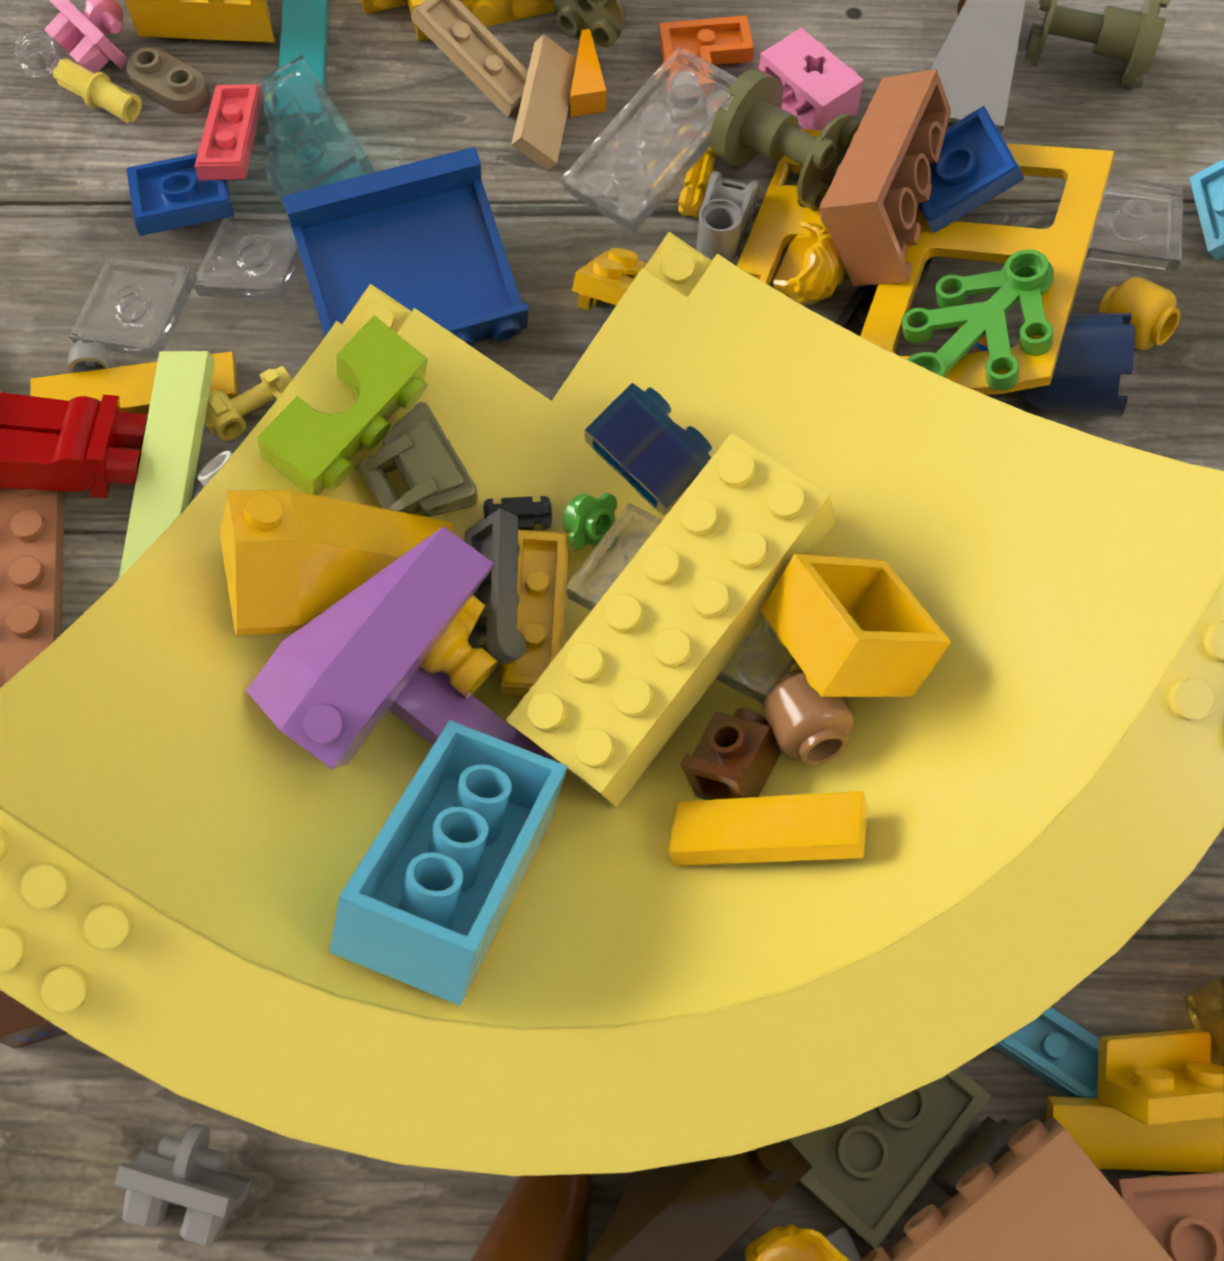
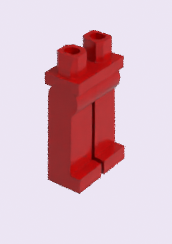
M0 392V488L81 492L90 489L91 497L107 498L111 483L135 485L141 450L120 447L142 449L148 414L121 412L119 396L103 394L101 401L88 396H78L68 401Z

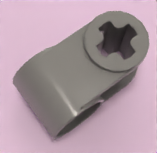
M712 172L704 201L699 211L697 251L710 260H713L716 254L721 255L728 261L734 260L738 254L747 225L751 223L755 211L760 181L752 180L750 184L722 178L721 172Z

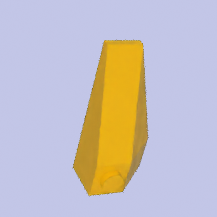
M293 490L227 491L220 529V540L235 636L296 632L442 527H446L455 534L452 522Z

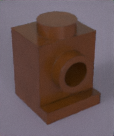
M739 708L733 716L715 712L692 756L685 754L680 765L695 796L698 798L713 800L759 797L781 752L766 719L755 711Z

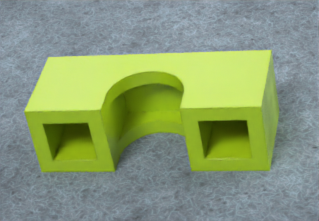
M374 315L336 355L337 377L357 395L356 402L349 409L341 413L326 414L313 409L300 397L296 396L257 437L261 457L305 493L319 495L325 487L329 491L335 490L351 472L353 464L350 463V460L363 446L368 450L373 449L388 432L391 426L388 419L401 406L405 410L410 409L423 395L428 385L425 382L428 359Z

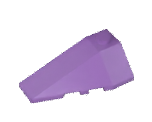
M442 527L284 639L246 692L281 732L328 767L335 769L348 765L494 567L495 563L446 527Z

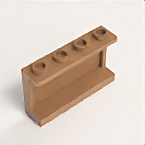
M1054 1117L1049 1118L1043 1124L1039 1119L1025 1124L1008 1141V1146L1011 1150L991 1166L987 1162H982L971 1168L957 1182L956 1189L959 1192L939 1209L934 1204L921 1209L905 1225L904 1232L907 1234L888 1251H885L883 1247H877L860 1260L1174 1261L1067 1130Z

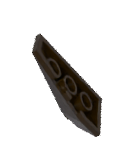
M787 1139L737 1155L636 1171L628 1182L613 1215L586 1261H718L770 1212L813 1166Z

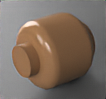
M793 670L782 675L775 682L774 689L768 694L763 704L764 718L768 726L771 727L779 750L786 757L803 761L805 764H821L838 756L846 748L848 738L854 728V717L845 698L821 697L809 685L806 675L802 670Z

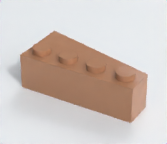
M937 69L882 78L872 100L868 104V109L857 131L853 135L852 142L837 168V173L821 201V221L829 229L853 286L908 282L912 265L909 261H905V255L908 246L918 244L921 226L919 222L914 223L918 204L928 202L932 189L929 164L938 163L951 113Z

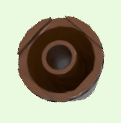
M590 1174L519 1176L471 1261H586L591 1185Z

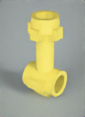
M280 366L275 370L268 369L260 373L262 383L231 400L223 391L210 392L204 423L212 435L217 434L224 441H230L239 437L246 429V421L243 416L272 400L276 402L292 381L286 369Z

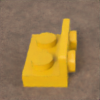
M1197 1028L1101 1037L1098 1048L1097 1100L1147 1126L1224 1118V1067L1210 1063V1033Z

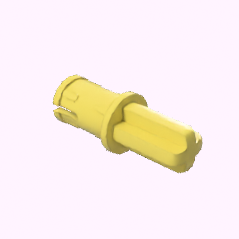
M61 59L58 66L53 69V77L57 79V83L82 97L85 104L89 107L96 109L100 107L120 118L125 123L135 121L140 114L142 108L141 98L112 83L109 76L105 73H93L69 59Z

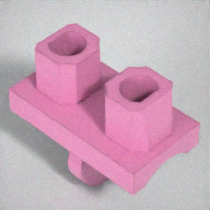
M50 0L61 12L44 30L82 67L96 73L109 60L120 69L126 65L129 58L106 37L112 33L117 34L122 29L123 9L116 0H87L84 15L69 0Z

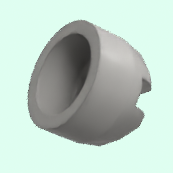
M82 339L71 346L68 354L69 373L110 368L109 353L106 347L99 341L93 340V343L84 342Z

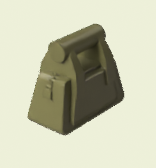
M425 402L417 403L384 436L382 446L385 447L375 456L366 458L355 466L378 508L409 514L422 511L424 516L431 517L472 507L478 502L476 485ZM395 469L398 470L409 489L400 498L385 474Z

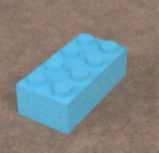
M449 720L339 896L329 952L461 1006L552 820L568 766Z

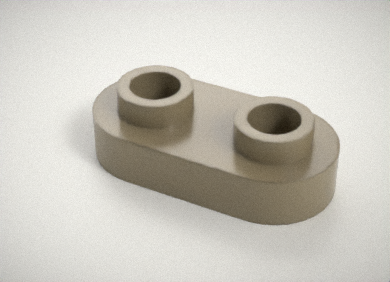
M139 49L129 57L126 63V71L134 89L172 112L178 114L194 113L202 109L209 100V91L202 73L161 49Z

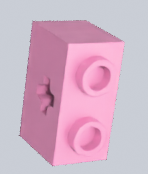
M804 29L796 30L760 54L759 70L779 79L783 89L781 108L797 116L799 125L803 129L823 130L827 124L841 114H848L853 117L857 115L864 80L854 69L844 64L824 44L814 39Z

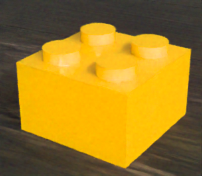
M794 554L760 610L776 632L778 641L788 649L805 673L809 685L821 697H913L951 644L948 637L885 560Z

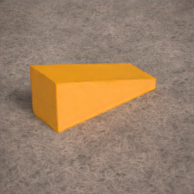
M590 29L581 30L570 92L571 117L607 112L606 87Z

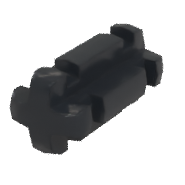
M540 496V502H533L532 497L501 498V504H493V499L484 501V519L501 508L518 516V530H534L535 524H542L543 530L551 527L552 506L549 497Z

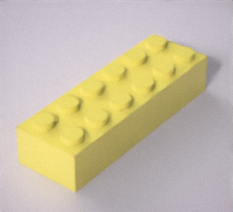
M730 433L506 721L553 760L568 766L567 770L617 808L764 615L760 610L794 554L811 555L835 524L830 494L733 433Z

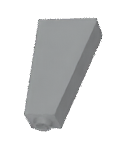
M966 0L930 70H938L951 109L947 128L980 107L985 106L999 133H1002L1026 0Z

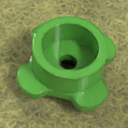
M605 493L601 498H595L588 494H580L570 501L564 512L563 527L565 532L569 533V544L571 547L580 550L586 544H593L598 548H602L609 542L615 525L614 511L617 508V499L614 495Z

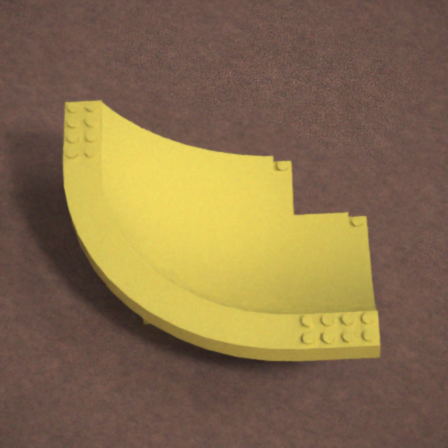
M668 232L649 262L639 271L552 401L414 308L413 311H410L370 284L343 324L338 321L335 322L273 406L221 469L164 533L70 627L0 688V990L79 1041L179 1096L288 1138L401 1165L507 1176L628 1173L737 1155L843 1123L944 1077L1037 1019L1124 946L1191 874L1224 828V471L1188 464L1111 442L1025 412L955 383L891 353L811 311L740 269L721 255L716 254L714 259L710 260L671 232ZM375 315L428 359L425 382L428 385L425 392L410 409L405 410L401 406L388 419V422L391 424L388 432L417 403L425 402L431 409L477 488L478 502L476 505L429 518L452 522L455 535L464 541L465 531L484 519L483 506L485 500L493 499V504H501V498L532 497L533 502H540V496L549 497L552 506L551 527L543 530L542 524H535L534 530L528 531L566 533L563 527V516L567 505L574 497L580 494H588L595 498H601L605 493L616 497L615 525L609 542L602 548H598L593 544H586L580 550L571 547L569 544L563 646L730 433H733L830 494L835 524L811 555L885 560L951 641L949 647L913 697H844L854 717V728L848 738L846 748L833 759L814 765L790 759L781 752L759 797L863 791L868 805L864 858L674 866L668 855L677 802L704 800L695 796L680 763L685 754L692 756L714 713L719 712L733 716L737 709L746 708L764 717L763 704L768 694L774 689L775 682L782 675L790 671L802 670L788 649L778 641L776 632L763 616L617 808L566 770L552 820L461 1006L330 953L339 896L433 745L388 710L350 763L331 769L281 732L246 692L281 642L293 633L235 636L220 540V529L227 491L293 490L305 493L261 457L257 437L296 396L300 397L313 409L326 414L341 413L349 409L356 402L357 395L337 377L336 355ZM383 439L371 450L363 446L350 460L353 468L346 479L333 491H329L325 487L318 496L378 507L355 466L364 459L375 456L385 447L382 446ZM397 469L385 473L399 498L409 491ZM422 511L414 513V515L424 516ZM499 664L498 669L490 674L472 695L507 722L506 719L524 696L501 694L502 664Z

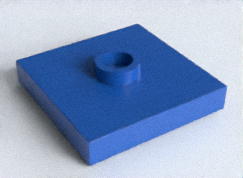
M985 106L980 107L946 129L938 163L929 164L932 185L929 200L918 205L931 230L935 233L1025 179Z
M198 153L128 167L126 171L133 217L139 236L235 216L227 180H198L195 170Z

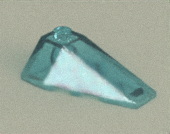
M303 55L263 77L264 114L268 119L269 134L265 135V146L270 153V164L266 165V177L284 208L282 196L375 172L366 153Z

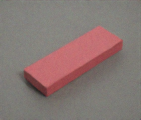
M261 85L215 86L195 162L198 180L246 179L264 101Z

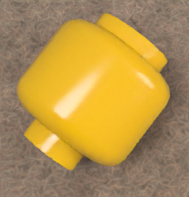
M1131 277L1122 282L1118 287L1112 286L1103 296L1099 307L1100 313L1132 314L1130 325L1135 327L1134 349L1139 351L1150 349L1154 345H1163L1167 342L1175 331L1180 319V309L1177 308V299L1174 293L1142 277Z

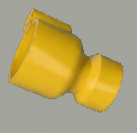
M474 595L471 596L420 666L429 673L446 672L450 676V685L465 698L470 697L483 684L498 664V661L483 648H472L468 643V638L485 608V604Z

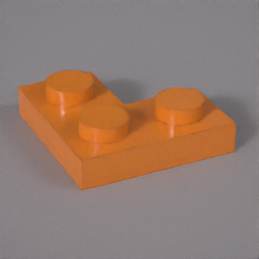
M747 15L659 23V42L670 103L715 99L716 83L712 65L753 62L754 45Z

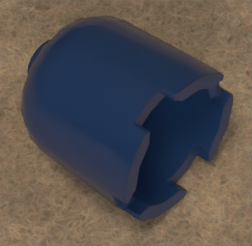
M1070 313L1050 385L1018 391L1023 402L1032 409L1043 412L1121 417L1124 414L1128 396L1119 395L1121 374L1132 375L1135 327L1130 325L1132 314Z

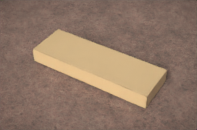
M425 0L413 10L411 20L507 118L520 108L528 70L460 0Z
M544 34L534 42L511 145L545 170H549L558 162L570 104V92L576 58Z

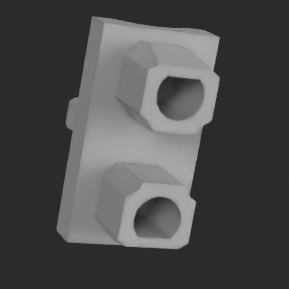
M193 1124L182 1140L165 1135L160 1141L157 1152L145 1149L141 1151L132 1165L125 1162L119 1165L114 1185L127 1189L123 1221L144 1228L157 1227L165 1220L169 1202L187 1207L180 1232L184 1240L203 1246H210L221 1237L231 1212L247 1199L252 1180L222 1172L221 1169L224 1165L226 1154L208 1148L210 1141L209 1127Z

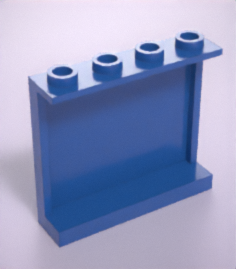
M476 147L282 196L325 336L336 321L343 324L370 284L410 311H413L414 308L471 347L474 345V342L492 337L495 341L511 339L520 334L521 329L527 328L529 309L527 303L522 304L481 179V162Z

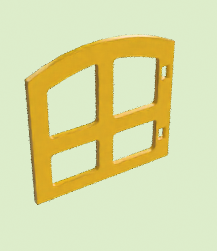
M800 129L816 138L822 132V130ZM1006 143L1023 175L1062 178L1066 180L1054 224L1046 229L954 221L933 233L918 205L914 222H919L921 226L918 244L908 246L905 255V261H909L912 265L908 282L878 284L860 337L895 354L903 330L902 318L910 309L925 262L931 257L1006 263L1007 259L1015 252L1028 249L1036 250L1046 256L1054 270L1051 288L1041 295L1045 319L1053 327V345L1051 349L1042 355L1033 356L1026 354L1020 347L1019 338L1018 343L1010 347L1011 354L1019 362V380L1014 387L1004 391L992 389L986 382L985 366L989 359L988 351L967 353L946 375L947 379L984 395L1004 394L1050 385L1065 327L1071 313L1113 165L1114 151ZM786 156L779 160L737 263V267L767 285L771 283L784 247L791 243L797 235L811 234L808 229L800 226L799 223L809 222L825 227L821 221L820 209L813 211L810 208L801 207L797 193L798 184L797 186L784 185L789 172L800 173L803 166ZM1033 335V336H1030L1029 338H1031V339H1040V338H1043V336H1041V335ZM900 356V357H902V358H904V359L907 360V359H908L909 357H911V356ZM1002 369L996 371L995 373L1007 374L1010 371Z

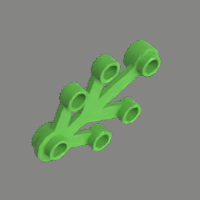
M1021 250L1015 252L1007 259L1001 271L963 277L951 274L940 278L935 288L936 301L941 308L932 310L913 308L907 311L902 318L903 336L908 342L920 344L930 340L935 330L962 327L936 353L920 352L912 355L907 360L947 379L946 374L986 334L989 359L985 366L987 384L992 389L999 391L1014 387L1019 380V362L1011 354L1005 314L1018 301L1020 302L1024 324L1020 328V347L1026 354L1033 356L1042 355L1048 352L1053 345V327L1045 319L1041 297L1051 288L1054 279L1053 267L1048 262L1046 256L1036 250ZM948 291H958L957 293H954V294H947V293H946V292H948ZM996 292L988 301L966 304L968 295ZM915 324H925L919 328L912 327ZM1033 335L1043 336L1040 339H1031L1029 337ZM1002 369L1010 371L1007 374L995 373L996 371Z

